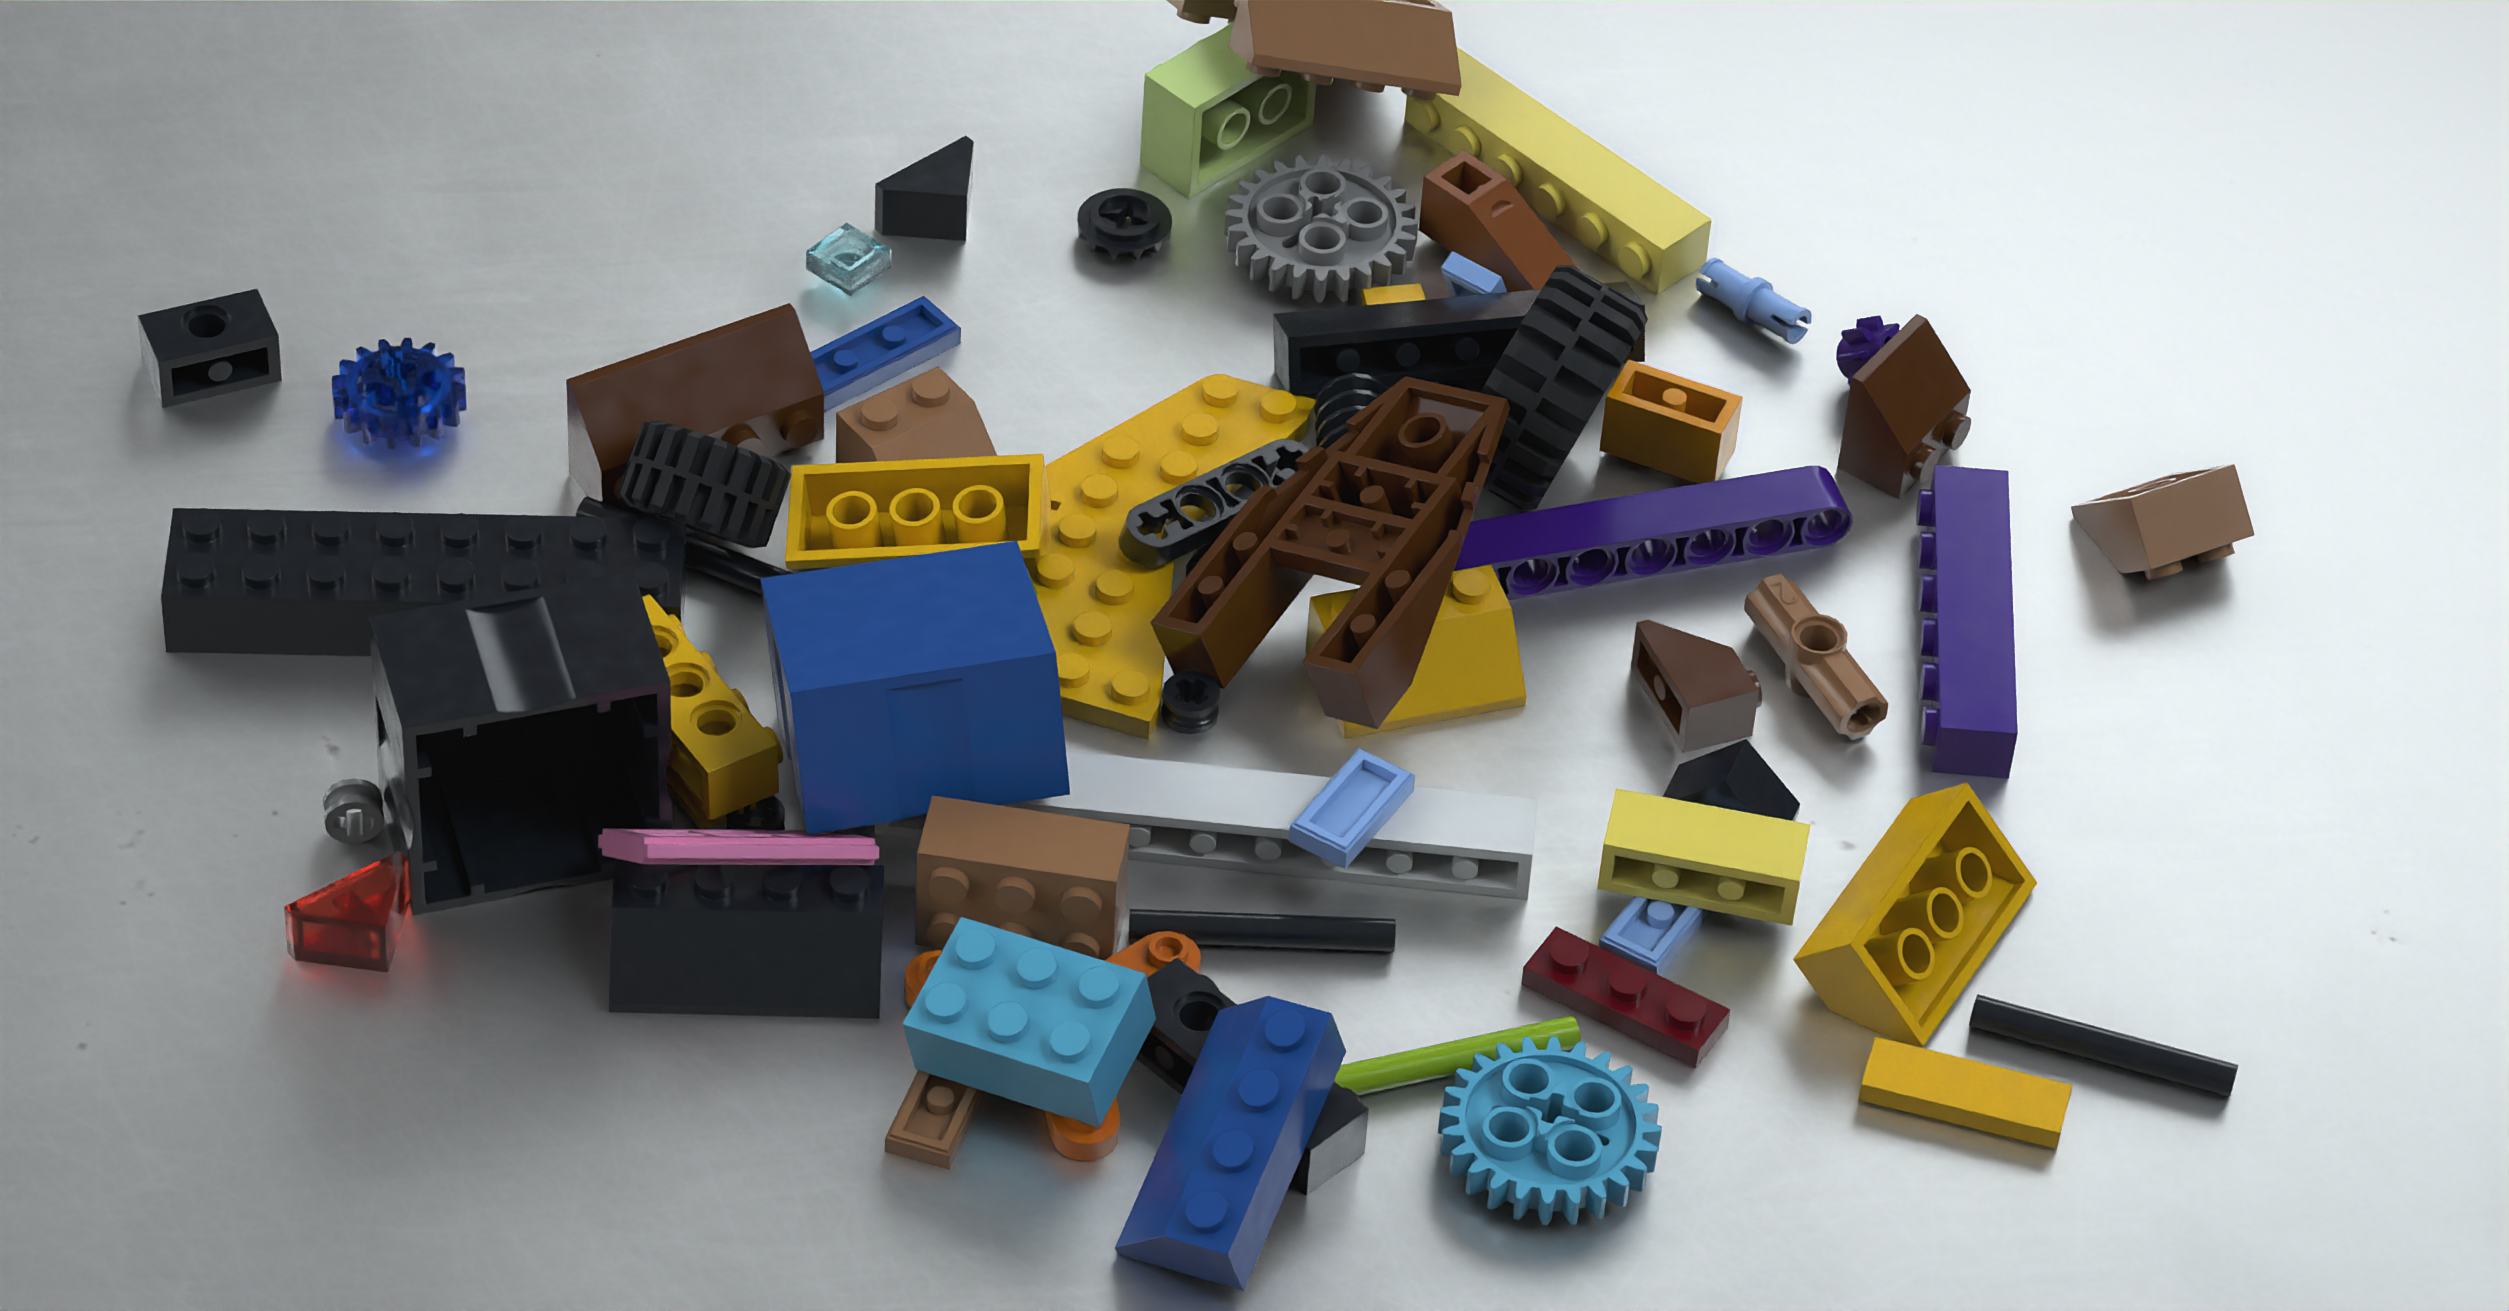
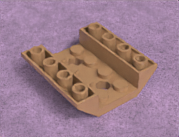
M1166 0L1177 8L1176 15L1190 22L1210 24L1211 17L1228 19V24L1234 22L1228 48L1247 62L1246 69L1259 75L1280 77L1281 70L1298 72L1300 78L1321 85H1331L1333 78L1350 80L1349 83L1356 88L1375 93L1384 92L1385 85L1400 87L1401 92L1422 100H1435L1436 93L1459 96L1462 83L1452 12L1436 0Z

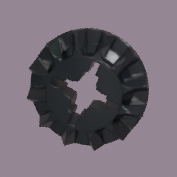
M1130 188L1109 189L1092 195L1080 206L1077 214L1078 237L1089 242L1091 252L1107 250L1113 260L1121 254H1129L1138 261L1143 251L1159 253L1162 242L1171 238L1172 215L1168 207L1152 194ZM1127 218H1131V225L1127 230L1119 229L1122 223L1126 222Z

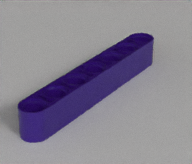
M1819 465L1803 466L1471 521L1454 571L1491 565L1509 601L1823 548L1837 543L1848 534L1853 524V517L1831 473Z

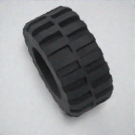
M1557 265L1480 392L1505 398L1510 406L1483 488L1520 510H1536L1647 323L1648 318L1642 306L1572 265Z

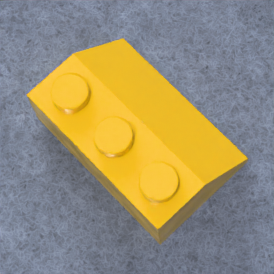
M1486 565L1453 571L1411 686L1378 729L1335 718L1344 739L1526 706L1527 695L1512 608L1492 566ZM1359 588L1310 597L1305 650L1307 655Z

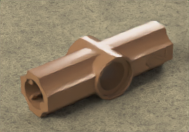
M1781 573L1762 579L1760 584L1746 595L1744 611L1786 664L1784 680L1787 687L1795 694L1805 698H1812L1839 734H1846L1850 740L1869 735L1879 722L1886 719L1889 703L1846 649L1848 633L1844 625L1833 617L1819 614L1793 580H1786Z

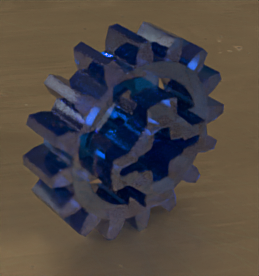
M404 338L400 346H391L386 339H381L378 343V350L375 352L360 346L356 348V362L342 359L339 362L340 375H334L331 379L335 419L344 420V431L347 434L362 430L363 443L367 445L380 437L386 439L388 449H395L398 442L408 440L414 448L420 447L421 436L428 434L436 440L442 439L443 425L457 427L460 424L459 412L467 410L464 368L455 367L454 355L451 352L437 357L436 346L432 342L427 343L421 349L413 348L411 338Z

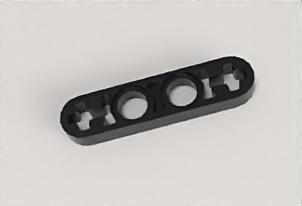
M1280 439L1272 441L1135 506L1129 511L1118 539L1119 548L1124 556L1133 563L1145 567H1157L1216 540L1248 501L1233 495L1227 488V485L1240 484L1248 487L1253 493L1263 485L1272 486L1275 489L1299 470L1296 460L1310 449L1294 440ZM1276 467H1277L1280 471L1277 472V473H1275L1274 478H1273V480L1271 481V478H1272V476H1273V474H1274V471H1275V469H1276ZM1189 505L1201 508L1209 515L1211 520L1204 522L1193 520L1183 513L1181 507ZM1162 530H1163V533H1162V535H1161V538L1159 539V538L1156 536V534L1162 532Z

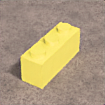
M1616 788L1603 844L1597 889L1792 926L1811 824Z

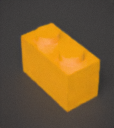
M1628 359L1606 395L1599 451L1699 484L1718 481L1735 452L1743 397Z

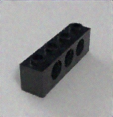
M1175 958L1147 977L1156 1020L1136 1059L1182 1095L1218 1011L1237 1004L1224 995L1209 977L1196 973L1179 958ZM1335 1081L1332 1084L1290 1182L1306 1196L1365 1153L1369 1108L1363 1104L1361 1099L1352 1090L1341 1087Z

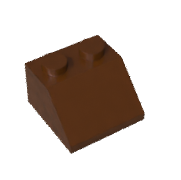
M1916 314L1852 376L1837 468L1897 499H1900L1917 481L1925 482L1933 473L1934 465H1937L1938 460L1949 449L1957 450L1962 445L1971 427V418L1967 416L1971 389L1927 318Z

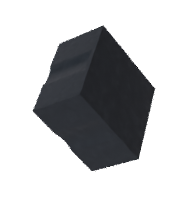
M633 571L369 616L379 789L383 797L382 809L413 916L506 899L513 895L542 887L572 884L583 885L614 879L615 858L603 856L602 848H598V836L603 834V829H673L672 800L665 778L666 765L671 751L670 678Z

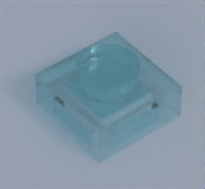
M847 222L806 251V270L849 296H852L891 268V249Z

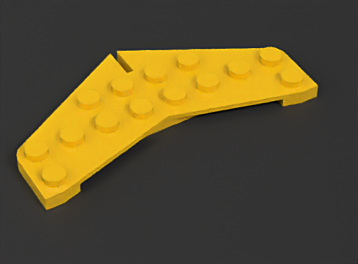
M1214 374L1196 381L1045 466L1051 500L1049 552L1041 558H1023L1038 593L1037 600L1056 651L1062 715L1149 740L1160 719L1165 654L1150 622L1171 597L1175 560L1157 567H1145L1133 563L1124 556L1119 548L1118 539L1127 515L1135 506L1272 441L1287 439L1300 443L1306 437L1315 419V399L1292 395L1284 390L1238 379L1226 374ZM1230 484L1227 485V488L1233 494L1242 485ZM1187 505L1181 507L1183 513L1193 520L1204 521L1209 517L1203 509L1196 506ZM1162 530V532L1156 534V536H1157L1159 539L1161 538V535H1162V533H1163V530Z

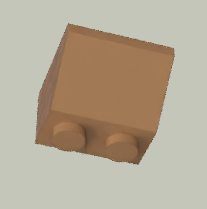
M939 366L836 412V463L997 456L974 400Z
M2235 464L2171 473L2071 506L2076 522L2120 574L2144 571L2147 580L2158 579L2183 571L2180 560L2197 555L2199 563L2232 555L2235 553L2233 542L2255 535Z

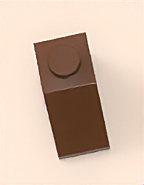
M1651 620L1636 623L1630 668L1682 753L1753 735L1756 709L1762 704V690L1755 673L1745 669L1732 647Z

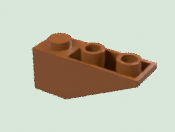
M1465 150L1424 175L1419 231L1450 252L1453 251L1501 276L1506 289L1509 291L1542 289L1557 265H1572L1578 268L1511 182Z

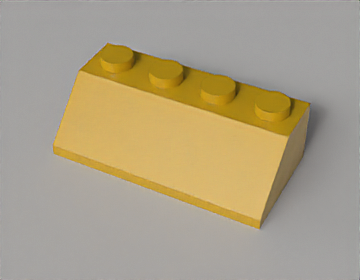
M1043 454L792 465L785 552L786 569L841 567L1010 541L1018 542L1023 558H1041L1049 552L1051 500Z
M1967 782L1911 798L1796 954L1793 961L1830 1011L1895 1041L1923 1047L2035 888L2037 881Z

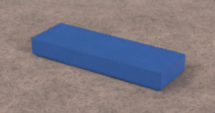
M922 296L810 352L824 391V412L961 344V327L925 296Z

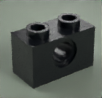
M258 289L138 315L142 362L162 408L282 381L279 335Z

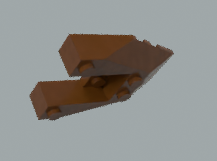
M1405 376L1346 421L1349 432L1327 449L1314 446L1296 460L1299 470L1275 489L1272 486L1263 485L1256 490L1150 622L1173 674L1185 671L1202 672L1212 677L1217 682L1219 688L1225 689L1314 574L1359 585L1361 587L1302 663L1325 716L1378 729L1413 682L1461 552L1510 410L1507 399Z

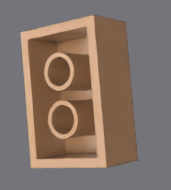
M932 795L917 851L915 944L944 949L961 917L1104 961L1117 953L1125 918L1130 824Z

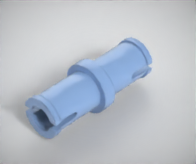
M1718 258L1708 260L1700 269L1699 273L1712 280L1707 282L1702 278H1697V291L1733 309L1736 319L1748 325L1757 323L1782 337L1789 344L1799 342L1807 333L1808 329L1799 325L1796 321L1799 319L1806 324H1811V311L1773 292V286L1770 282L1760 277L1751 279L1724 264Z

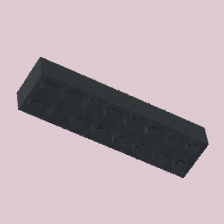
M173 508L161 592L166 652L371 656L369 616L631 571L634 572L641 596L644 597L650 594L667 615H675L682 626H684L686 523L671 518Z

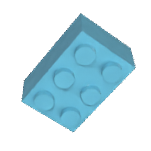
M961 917L902 1025L915 1069L1100 1128L1156 1020L1145 973Z

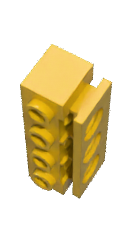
M649 594L642 597L669 675L671 686V751L666 765V785L668 791L700 829H707L726 821V814L738 809L739 814H744L743 807L751 804V810L756 809V802L779 793L778 764L783 762V750L775 732L768 726L763 728L750 713L742 693L738 689L731 690L721 679L709 654L705 651L699 652L687 639L679 619L673 614L667 615Z

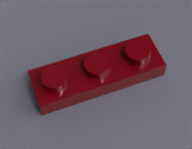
M1557 926L1523 966L1521 985L1695 1069L1728 1028L1731 1009Z

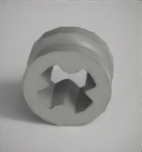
M346 779L333 784L325 792L323 798L325 810L324 823L326 831L332 838L345 843H360L376 837L382 831L385 823L382 809L383 797L381 790L375 784L363 779ZM352 809L361 810L360 812L355 813L346 812L347 810Z

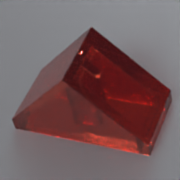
M397 851L284 906L287 951L295 961L388 973L409 906L407 858L400 851Z

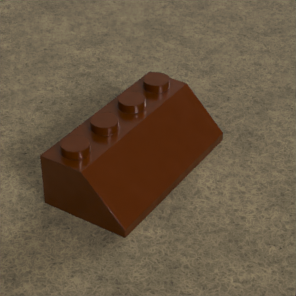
M790 303L566 379L569 472L587 496L623 510L631 506L627 505L617 495L642 422L659 420L747 449L767 458L824 439V391L796 310Z

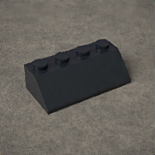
M615 858L611 907L609 1012L880 1019L884 865L640 864Z

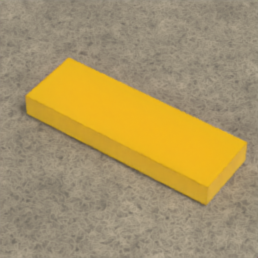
M1875 1036L1862 1079L1858 1100L2057 1149L2073 1085Z

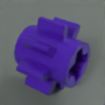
M1881 315L1857 319L1856 328L1842 330L1841 335L1843 338L1837 346L1836 360L1839 370L1848 378L1849 385L1851 384L1852 376L1899 331L1900 325L1898 323L1883 325Z

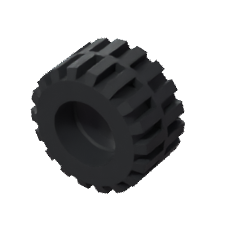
M659 420L646 421L641 424L617 495L627 505L660 518H671L686 523L687 528L741 546L759 548L766 547L792 474L782 464L725 441Z

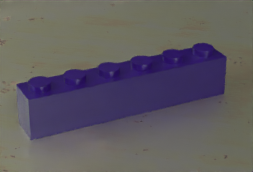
M1934 465L1930 490H1919L1916 511V525L1927 527V532L1921 531L1919 535L1917 568L1928 569V575L1922 574L1920 578L1918 611L1929 613V618H1922L1919 656H1930V663L1923 662L1920 700L1931 701V707H1924L1921 745L1932 746V772L2009 778L2018 735L2009 473L2006 470Z

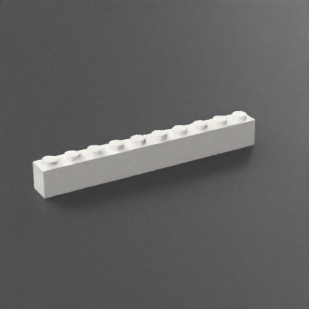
M1066 751L1070 795L1000 805L1130 824L1128 860L1528 900L1538 798L1414 786L1412 794L1346 869L1289 842L1290 825L1333 777ZM927 814L900 821L875 824V834L921 839Z

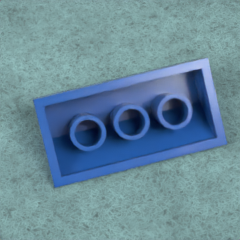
M1271 996L1218 1011L1115 1246L1117 1254L1242 1291L1245 1290L1346 1054L1344 1043L1332 1013Z

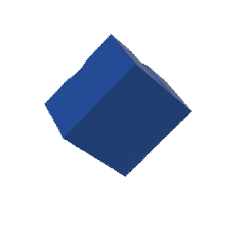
M1017 541L760 578L777 718L787 757L793 763L796 792L807 835L900 821L927 814L932 795L994 805L1070 795L1056 651Z

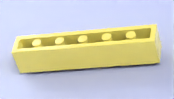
M1457 47L1462 83L1459 96L1436 93L1435 100H1422L1407 95L1406 122L1452 154L1457 155L1465 150L1506 177L1526 203L1542 217L1550 220L1579 240L1584 246L1592 249L1655 294H1660L1706 263L1711 218L1459 47Z

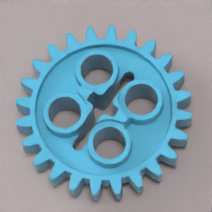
M1551 1036L1546 1050H1537L1529 1037H1523L1521 1052L1514 1053L1508 1046L1500 1042L1496 1045L1495 1061L1482 1054H1475L1472 1071L1458 1068L1454 1087L1445 1088L1443 1107L1440 1108L1438 1134L1442 1135L1440 1153L1443 1156L1451 1157L1449 1169L1451 1176L1467 1175L1465 1190L1467 1194H1475L1485 1189L1489 1191L1487 1208L1491 1210L1508 1201L1514 1204L1513 1219L1520 1220L1527 1210L1531 1208L1538 1210L1542 1225H1548L1553 1211H1562L1572 1225L1577 1224L1579 1209L1586 1207L1591 1214L1600 1219L1604 1217L1606 1199L1623 1208L1627 1205L1629 1189L1642 1192L1645 1186L1646 1173H1654L1662 1126L1657 1124L1658 1104L1647 1103L1649 1086L1647 1083L1631 1085L1633 1068L1629 1065L1611 1071L1609 1069L1611 1053L1608 1051L1599 1054L1593 1060L1585 1057L1586 1047L1585 1042L1579 1041L1571 1052L1561 1051L1560 1042L1557 1037Z

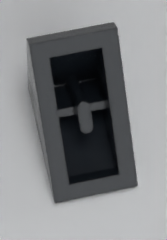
M964 136L876 183L875 230L881 235L966 241L973 187L974 141L968 136Z
M1747 739L1679 764L1663 795L1666 798L1795 821L1800 810V802Z

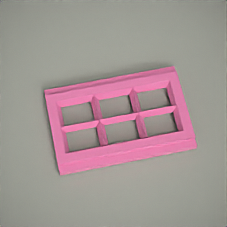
M603 829V834L598 836V848H602L603 856L640 864L874 865V859H879V846L875 845V838L838 831L807 835L806 830Z

